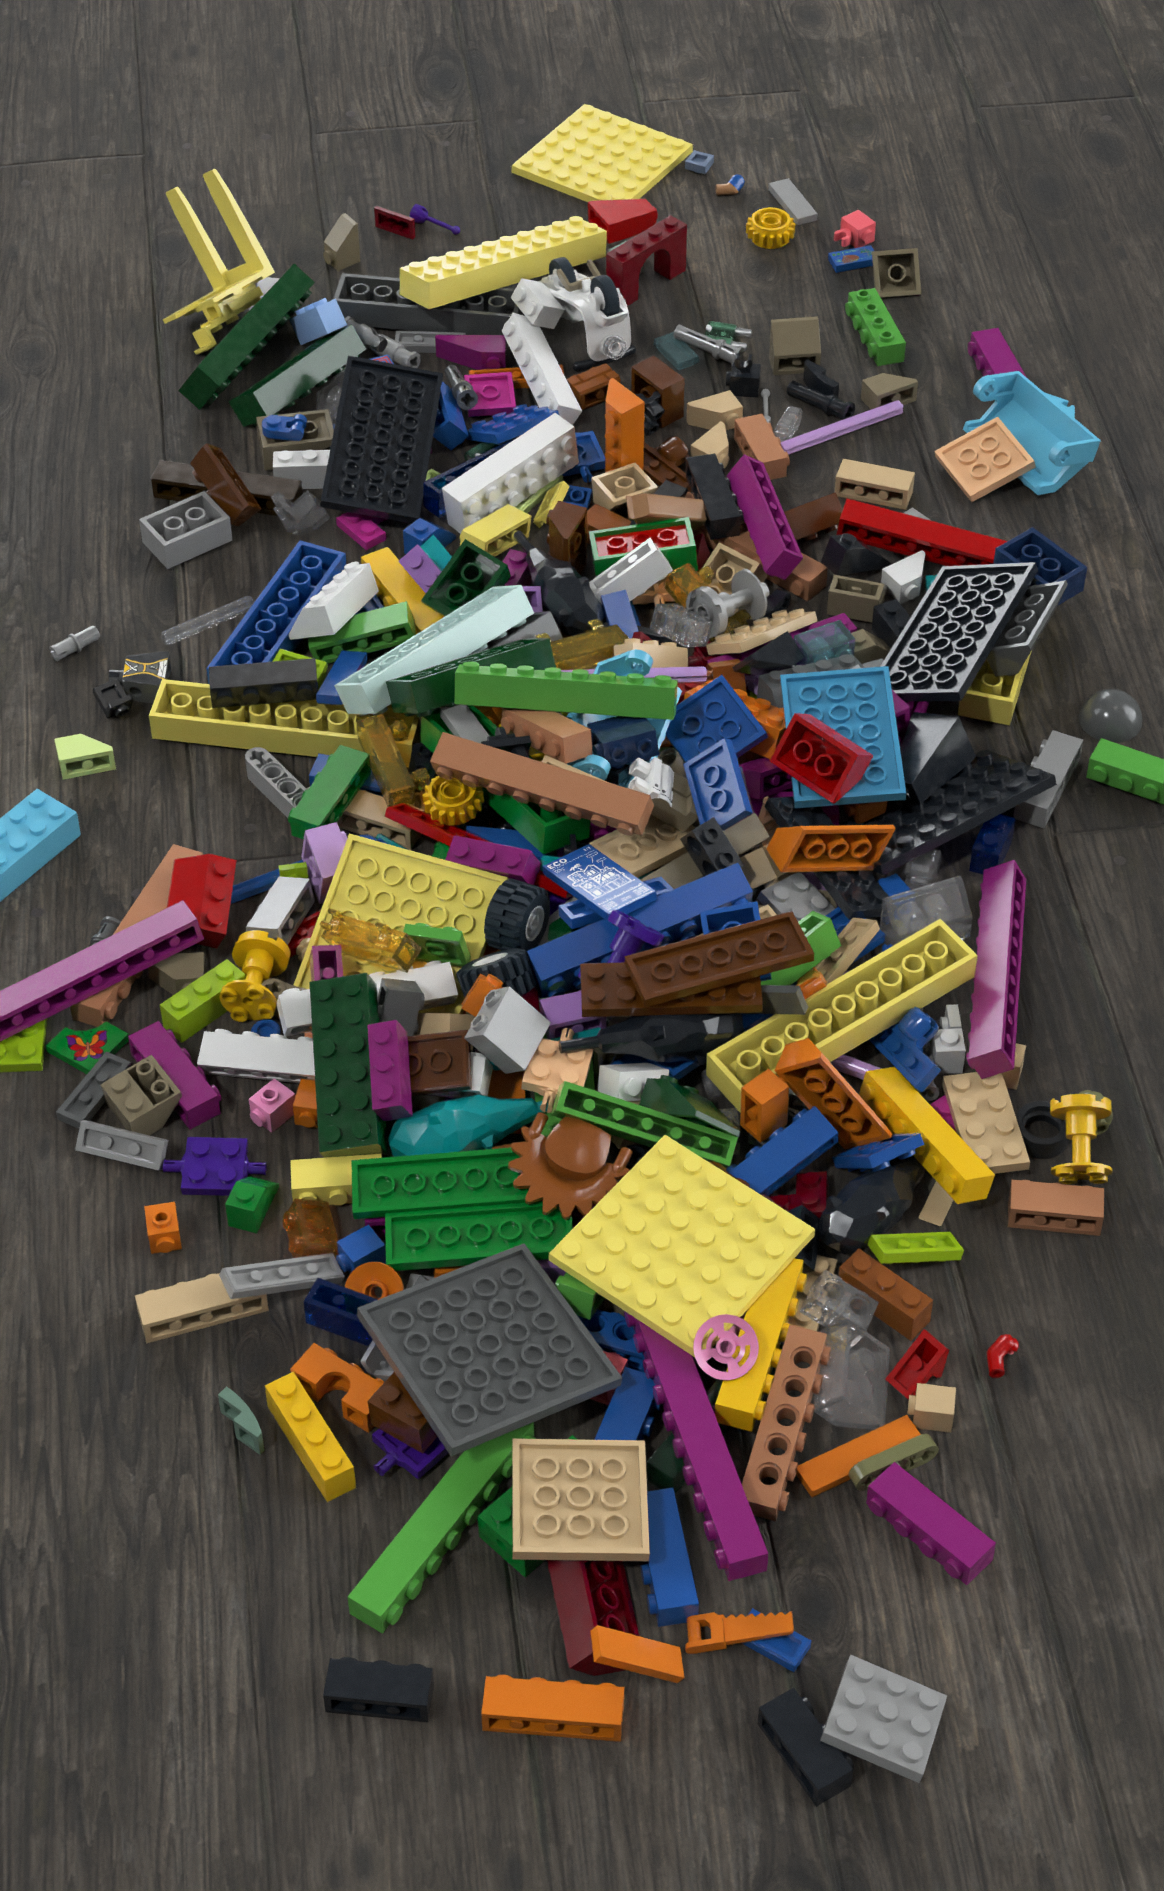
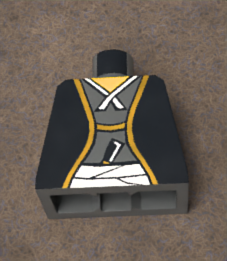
M169 651L129 655L126 657L124 670L109 671V681L117 678L120 685L123 686L126 695L131 694L133 701L154 703L162 679L170 680L172 670Z

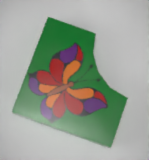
M107 1021L97 1028L86 1031H75L65 1027L46 1045V1049L51 1055L88 1074L106 1051L115 1055L129 1041V1034Z

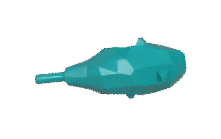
M478 1094L436 1102L412 1113L413 1117L397 1119L388 1136L392 1155L397 1157L492 1149L494 1144L534 1121L538 1112L544 1113L540 1109L542 1101L536 1102L533 1098L498 1099Z

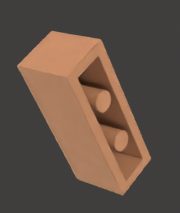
M763 414L735 419L734 439L743 455L745 454L763 462L770 480L786 477L787 466L790 465L789 455L783 451L779 437H775L771 423H767Z
M1030 1180L1011 1181L1008 1202V1227L1100 1236L1104 1219V1188L1087 1185L1076 1186L1061 1183L1033 1182Z

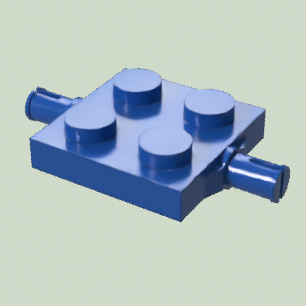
M593 431L575 432L579 463L563 473L562 476L580 473L584 482L587 483V479L591 482L593 475L590 471L605 469V456Z

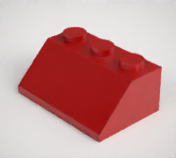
M794 713L770 762L831 803H836L862 779L873 755L811 714Z
M203 854L175 859L173 862L167 908L184 900L197 918L204 940L196 944L218 948L226 935L237 860L213 854Z

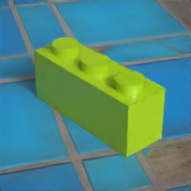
M226 959L160 1004L163 1027L166 1030L170 1029L175 1038L181 1043L227 1012L219 998L222 987L234 980H245V973Z

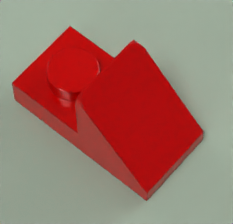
M924 1329L885 1380L909 1400V1395H916L917 1383L926 1384L931 1376L941 1378L949 1349Z

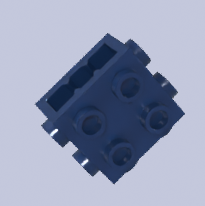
M616 716L587 724L588 728L591 729L594 755L606 759L610 763L611 769L622 768L625 764L634 762L637 758L648 761L651 757L659 755L656 730L646 718Z

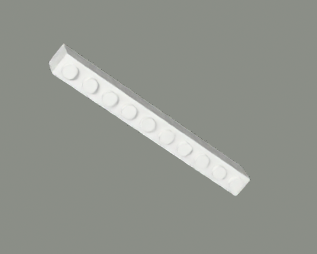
M216 1029L215 1032L204 1031L197 1065L206 1074L273 1080L275 1078L277 1081L300 1083L301 1079L315 1080L312 1038L301 1036L298 1037V1040H294L279 1034L262 1037L257 1033L245 1031L240 1035L232 1034V1032L224 1029ZM471 1052L472 1090L427 1095L462 1098L478 1094L488 1096L493 1066L483 1054Z

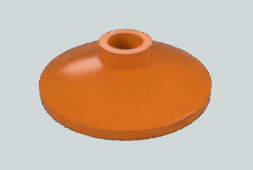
M381 1262L364 1263L356 1267L349 1275L344 1290L345 1301L350 1312L359 1320L357 1317L358 1307L404 1290V1285L400 1276L392 1267ZM377 1286L380 1287L383 1292L380 1298L377 1297L374 1293V1290Z

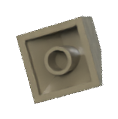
M918 248L872 252L874 287L880 298L921 295Z

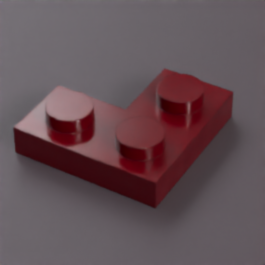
M827 1171L797 1174L796 1194L777 1195L769 1198L786 1211L803 1205L820 1218L826 1208L829 1180Z

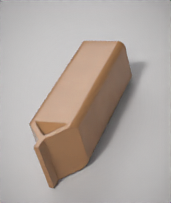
M648 493L626 496L629 520H634L636 524L689 517L692 531H696L706 521L704 502L701 499Z

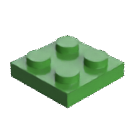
M416 923L415 925L405 924L403 936L412 960L450 962L451 965L461 967L470 962L471 956L462 931L453 927H444L443 929L430 927L424 923Z

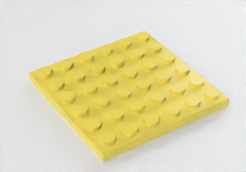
M584 104L512 165V173L586 202L640 199L693 152V144Z
M349 833L294 986L310 989V953L312 946L341 945L343 976L368 973L370 975L380 971L389 974L395 973L397 969L405 966H412L413 969L424 967L428 962L412 960L403 936L405 924L415 925L416 923H424L435 928H456L463 933L471 956L470 962L483 957L488 944L484 934L486 912L497 888L505 880H509L508 877ZM451 965L458 991L455 1003L419 1010L418 1013L463 1014L464 1010L461 1009L464 995L456 975L462 968L461 966Z
M664 1135L549 1253V1261L695 1357L693 1351L694 1338L701 1325L708 1319L718 1315L728 1314L741 1317L815 1235V1229ZM724 1323V1331H728L734 1324ZM712 1327L703 1337L702 1349H706L707 1340L714 1332ZM716 1336L713 1339L711 1349L716 1345L717 1341L719 1340L718 1336Z

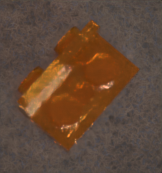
M294 1199L288 1211L283 1215V1227L287 1231L289 1251L292 1253L293 1258L333 1253L336 1257L338 1255V1238L329 1203L325 1201Z

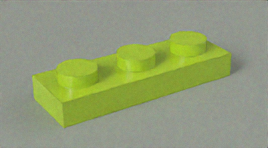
M951 1232L871 1235L867 1244L881 1264L961 1260L964 1249Z

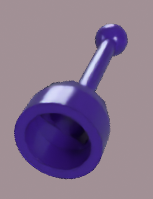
M415 204L411 209L409 217L414 218L415 223L422 224L427 220L451 230L454 235L460 233L458 226H451L430 217L424 206Z

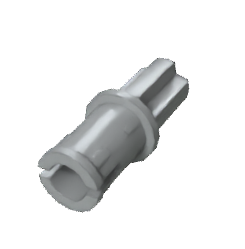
M90 626L75 635L71 633L68 635V638L50 646V653L56 661H59L71 653L81 652L82 647L98 640L100 633L95 626Z

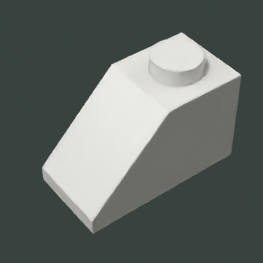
M923 550L882 569L881 583L888 586L887 594L893 600L897 599L900 604L912 600L920 594L925 562V552Z

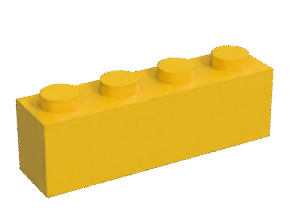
M289 1373L265 1385L269 1410L325 1500L329 1502L355 1489L354 1466L295 1373Z

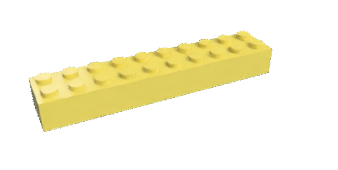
M573 216L566 221H555L552 225L537 226L531 231H520L517 235L502 236L499 240L485 241L482 245L468 246L461 251H450L440 257H429L426 261L411 262L408 266L400 268V295L427 309H432L519 283L521 278L530 280L549 274V264L551 260L565 257L569 260L572 267L587 263V260H597L606 257L607 231L598 227L595 223L584 221L582 217Z
M166 679L161 681L149 714L152 739L241 749L261 747L268 752L317 757L318 753L325 755L334 754L339 745H343L368 753L371 763L409 767L413 743H420L421 741L419 717L417 715L405 717L404 713H394L392 704L387 706L388 710L378 716H373V714L364 716L348 714L344 705L318 704L317 700L212 708L209 684Z
M939 919L828 983L825 988L805 999L808 1005L805 1015L775 1014L707 1053L706 1076L741 1113V1087L768 1068L775 1075L779 1076L774 1070L786 1044L809 1038L829 1062H832L898 1023L911 1008L918 1007L921 1009L974 978L978 955Z

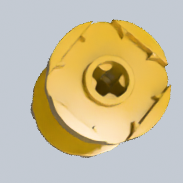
M259 930L247 931L242 933L238 941L235 942L232 957L237 966L245 973L246 978L245 980L228 982L222 987L219 996L221 1004L231 1013L230 1016L235 1021L271 1019L277 1006L276 997L268 988L261 984L270 977L278 976L286 970L291 952L285 941L277 937V940L269 938L268 932Z
M1069 1094L1061 1096V1102L1055 1100V1098L1050 1101V1115L1054 1118L1066 1120V1138L1072 1140V1163L1060 1164L1051 1168V1174L1059 1177V1183L1071 1185L1076 1184L1077 1180H1089L1093 1184L1108 1182V1176L1113 1173V1170L1110 1166L1091 1163L1090 1140L1097 1137L1096 1120L1104 1119L1112 1114L1111 1100L1109 1098L1103 1097L1100 1102L1096 1101V1095Z

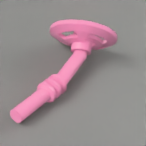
M745 1313L741 1317L728 1314L714 1316L704 1322L698 1329L693 1344L694 1356L700 1368L709 1376L720 1380H733L745 1375L755 1364L759 1344L755 1331L744 1320ZM724 1323L734 1324L728 1331H724ZM712 1327L714 1332L707 1340L706 1349H702L703 1337ZM740 1329L744 1330L745 1334L738 1337ZM718 1336L719 1340L716 1343V1348L711 1349L713 1339ZM745 1345H750L748 1359L740 1367L737 1363L744 1356ZM736 1346H740V1352L734 1359L732 1355L736 1350ZM713 1357L716 1361L727 1364L728 1372L715 1370L706 1361Z

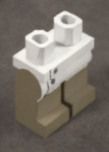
M656 757L650 763L637 758L630 765L629 774L634 776V778L630 781L628 788L651 796L654 804L651 813L653 816L681 832H685L698 819L686 778L673 772L670 766L662 764V760Z

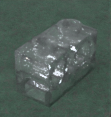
M677 603L656 604L649 629L684 647H705L708 644L713 621Z
M824 1270L812 1284L799 1312L854 1344L867 1330L879 1302L869 1297L867 1293L843 1281L839 1276Z

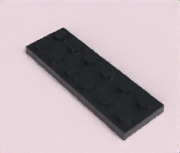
M793 796L768 798L764 806L780 828L835 826L820 806L795 808ZM869 870L813 872L848 920L852 918L892 916L897 908Z

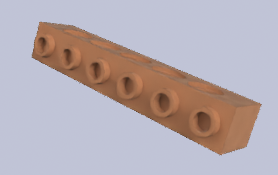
M789 1325L742 1482V1487L754 1516L776 1521L779 1510L784 1512L786 1510L789 1499V1492L785 1491L787 1482H793L798 1467V1462H794L796 1451H803L806 1440V1433L802 1432L805 1422L811 1423L815 1404L811 1403L813 1393H820L823 1375H819L821 1365H828L831 1354V1347L827 1346L826 1333ZM807 1362L810 1366L808 1368H799L796 1364ZM792 1390L800 1391L802 1395H800L799 1397H791L787 1393ZM782 1419H790L794 1423L790 1426H783L778 1422ZM781 1448L785 1453L773 1455L770 1453V1450ZM766 1477H772L777 1482L773 1485H765L761 1480Z

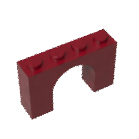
M670 215L606 253V275L612 279L615 287L619 288L627 306L638 300L639 274L643 264L652 253H654V271L669 280L686 271L687 224Z

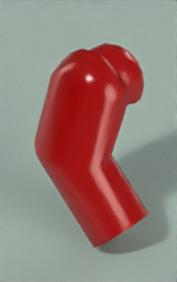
M1009 1334L1000 1335L988 1348L987 1362L990 1377L1000 1378L1004 1376L1003 1357L1006 1354L1013 1355L1014 1351L1017 1352L1019 1342L1016 1338H1012Z

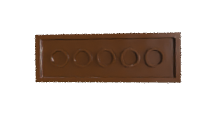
M792 911L625 956V966L645 1007L814 961V951Z
M625 962L580 964L582 1017L762 1012L760 976L645 1007L629 975Z

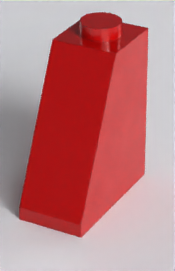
M646 199L596 200L588 202V221L597 224L598 227L607 231L606 242L608 244L636 236L655 225L656 219H658L656 208Z

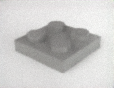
M797 872L762 890L757 898L764 906L768 904L777 915L792 911L798 922L811 911L825 916L835 909L801 872Z

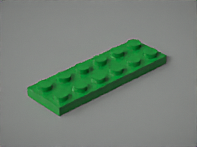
M511 1148L351 1160L352 1210L354 1219L385 1217V1213L523 1203L529 1188L516 1189L513 1187L514 1180L521 1173L508 1168L510 1161L520 1158Z
M543 1201L532 1204L523 1202L385 1213L386 1265L392 1267L395 1271L466 1266L523 1243L536 1260L549 1259V1253L573 1229L572 1215L568 1220H564L559 1207L555 1208L548 1215H544L542 1213Z

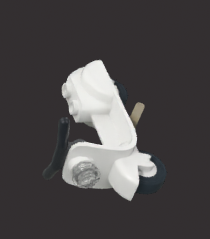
M560 257L551 260L549 275L538 282H543L565 309L561 315L562 318H566L571 322L584 321L587 353L591 359L575 362L573 370L590 369L634 354L636 348L634 345H630L631 326L628 307L619 288L615 287V284L608 275L600 274L592 260H587V266L593 277H587L578 273L576 269L573 270L568 259Z

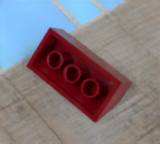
M547 1560L569 1668L592 1676L626 1671L594 1662L590 1632L599 1625L639 1636L623 1561Z

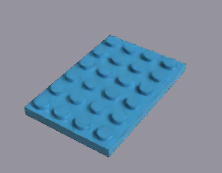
M888 666L780 675L786 728L794 713L811 714L873 755L862 779L836 803H831L791 776L795 808L906 800V787Z

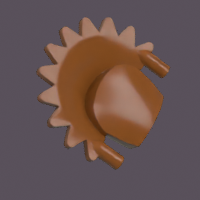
M538 1112L531 1127L524 1126L521 1129V1134L526 1142H514L511 1145V1150L520 1158L510 1161L508 1168L521 1173L514 1180L513 1187L516 1189L529 1188L525 1197L526 1204L543 1200L542 1213L544 1215H548L555 1208L559 1207L562 1218L568 1220L576 1207L585 1217L591 1211L592 1203L597 1205L618 1183L617 1180L622 1179L630 1171L626 1166L633 1152L629 1148L622 1147L614 1164L606 1163L611 1135L597 1126L571 1117H564L546 1138L541 1132L549 1118L546 1114Z

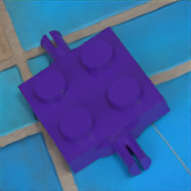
M187 1137L186 1152L182 1160L164 1159L163 1172H181L182 1195L229 1196L237 1180L248 1177V1174L266 1175L267 1162H249L247 1157V1138Z
M380 1429L372 1434V1441L386 1453V1456L374 1465L375 1471L380 1476H384L396 1464L405 1468L419 1480L448 1454V1451L438 1437L422 1454Z

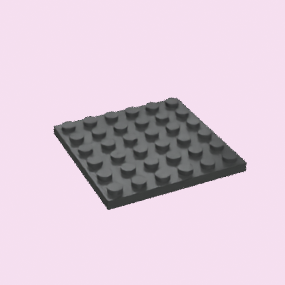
M524 1243L357 1309V1317L450 1456H454L621 1386L622 1376Z

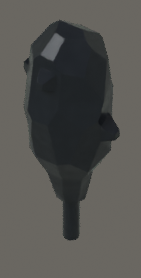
M522 531L515 532V540L527 554L525 559L531 573L532 585L541 587L542 609L544 612L550 611L557 627L567 635L581 639L593 635L600 628L605 618V613L590 588L589 579L581 577L571 562L553 558L540 548H534Z
M741 1013L630 1016L620 1023L600 1029L597 1036L560 1041L559 1051L560 1053L599 1048L603 1053L633 1054L659 1062L695 1061L698 1065H704L707 1060V1053L744 1033L743 1018Z
M908 1159L878 1171L870 1169L850 1181L836 1197L830 1196L827 1199L826 1208L819 1219V1238L827 1246L843 1254H854L858 1249L863 1250L869 1247L867 1244L871 1235L885 1234L902 1220V1214L911 1206L913 1192L923 1178L926 1169L917 1159Z

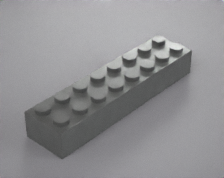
M342 273L333 298H336L344 318L351 316L359 324H366L371 328H388L391 330L466 333V335H503L501 330L512 313L524 316L523 312L511 299L515 290L513 288H499L427 309L400 295V278Z

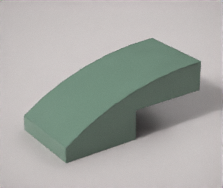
M226 1386L218 1394L221 1413L234 1422L236 1438L261 1455L264 1452V1444L256 1417L247 1404Z

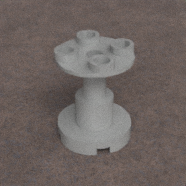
M743 569L733 576L731 583L732 594L730 595L726 592L718 594L708 586H701L691 591L687 596L686 610L687 614L692 613L695 620L691 622L693 628L704 638L721 635L727 628L728 618L734 615L737 608L749 619L757 620L764 617L767 610L766 597L769 596L768 586L763 582L761 583L757 576L749 569Z

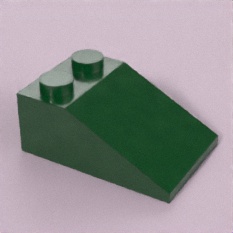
M465 539L421 599V602L445 617L488 589L505 586L511 577L508 565Z
M661 1075L660 1079L647 1078L639 1103L640 1106L739 1137L740 1130L710 1100L700 1096L698 1089L690 1086H680L677 1084V1079L666 1075Z

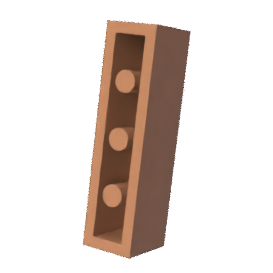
M502 708L501 726L505 728L506 734L514 733L515 737L530 736L532 742L530 747L565 764L592 755L591 729L555 711Z

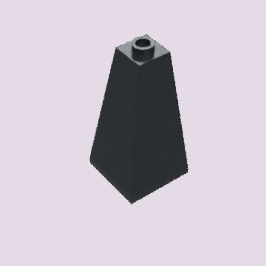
M913 712L900 747L906 800L898 801L921 804L974 760L976 755L959 716Z

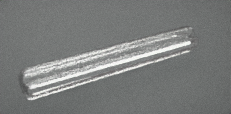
M245 596L167 629L161 633L162 640L165 644L170 645L248 612L254 604L253 598Z

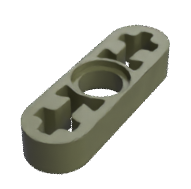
M921 1434L858 1462L850 1469L848 1475L857 1490H867L868 1486L892 1463H897L908 1472L931 1461L937 1455L939 1448L929 1434Z

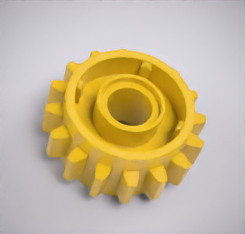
M768 207L759 209L752 214V218L747 220L746 233L748 234V239H751L755 245L765 249L783 247L789 243V239L794 238V219L790 218L787 212L779 208Z
M436 776L431 779L430 785L425 786L426 793L423 794L425 812L430 813L432 820L436 819L440 824L460 825L470 821L472 818L474 819L477 811L482 810L481 803H484L481 786L477 785L476 788H472L455 778L446 780Z

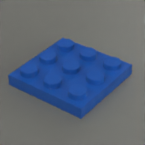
M527 404L514 407V412L509 414L502 412L493 415V420L488 422L481 420L473 423L472 428L467 429L469 435L467 440L499 444L524 434L552 414L556 413L559 415L558 410L548 409V407L538 408L537 405L527 407Z
M720 675L679 703L674 720L670 721L666 731V738L685 763L723 738L732 740L737 758L768 738L766 731L723 675Z

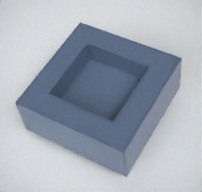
M694 150L685 161V169L695 173L706 174L714 163V155Z

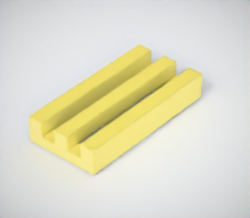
M561 481L547 491L533 521L539 528L543 526V523L546 524L549 510H553L558 501L563 502L570 487L565 481Z

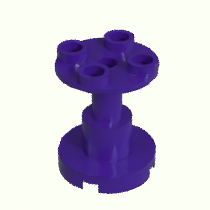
M613 909L607 920L619 927L609 946L614 951L607 963L625 962V956L639 953L645 942L659 947L664 935L650 926H645L634 917ZM581 971L577 975L579 978H581Z

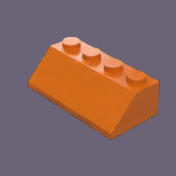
M614 378L609 380L606 396L605 473L635 462L644 471L645 402Z
M894 825L795 826L777 828L766 850L780 872L874 870V862L880 859L896 828Z
M809 1038L785 1045L774 1071L785 1079L789 1088L809 1110L814 1106L818 1108L837 1130L838 1143L844 1149L892 1137L893 1133Z

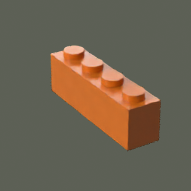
M508 1675L486 1676L481 1713L482 1731L621 1742L624 1687H618L612 1683H601L599 1685L582 1684L576 1680L554 1682L540 1677L528 1680L515 1679Z

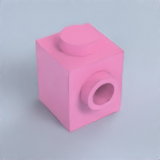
M274 1078L249 1098L252 1121L257 1126H263L273 1133L294 1115L293 1103L296 1097L295 1093Z

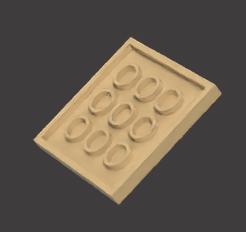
M512 1439L513 1559L649 1561L645 1441Z

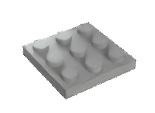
M850 1655L820 1741L920 1783L947 1695Z

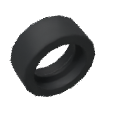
M1034 1101L1025 1104L1018 1110L1016 1119L1029 1156L1052 1158L1060 1155L1067 1148L1069 1139L1066 1138V1120L1054 1118L1050 1115V1102ZM1033 1121H1045L1054 1125L1060 1133L1052 1138H1038L1027 1132L1025 1125Z

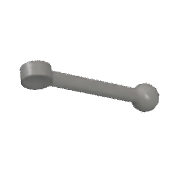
M763 389L761 396L763 397L764 418L767 423H771V417L768 416V397L770 396V391Z

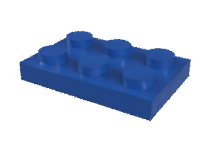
M723 738L683 764L700 825L714 817L722 831L753 813L732 740Z
M920 1133L892 1134V1137L889 1139L853 1147L833 1156L832 1159L836 1168H847L848 1171L857 1169L866 1171L872 1168L873 1171H878L890 1166L889 1160L896 1157L901 1160L916 1154L915 1149L925 1144Z

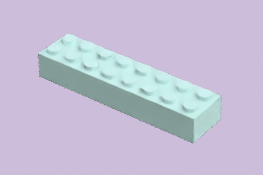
M522 585L497 586L488 589L334 685L347 713L359 714L360 716L373 714V716L381 715L388 710L387 706L391 704L386 681L465 657L472 652L482 651L488 647L487 643L491 640H498L506 636L508 629L525 624L527 622L526 618L534 614Z

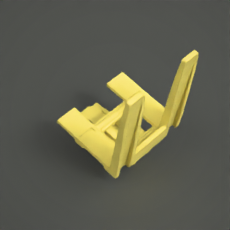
M216 169L203 174V177L220 214L246 262L245 264L227 270L179 187L166 192L174 214L213 287L212 292L163 319L164 323H168L182 315L187 316L194 312L203 311L208 321L200 325L201 328L192 333L200 347L194 351L196 355L217 346L212 333L222 329V323L226 322L228 325L238 320L237 314L255 305L261 299L260 296L263 295L260 287H256L255 283L275 273L233 195Z

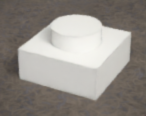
M958 1004L946 1005L945 1017H940V1029L962 1028Z

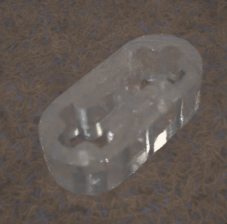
M789 406L778 421L774 435L779 437L780 442L791 439L798 429L803 415L801 408Z

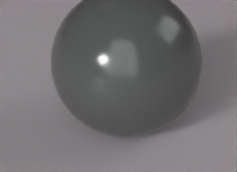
M1103 689L1092 694L1084 702L1079 713L1080 726L1088 735L1097 740L1102 738L1114 743L1124 742L1135 737L1142 728V712L1137 701L1128 693L1118 689Z

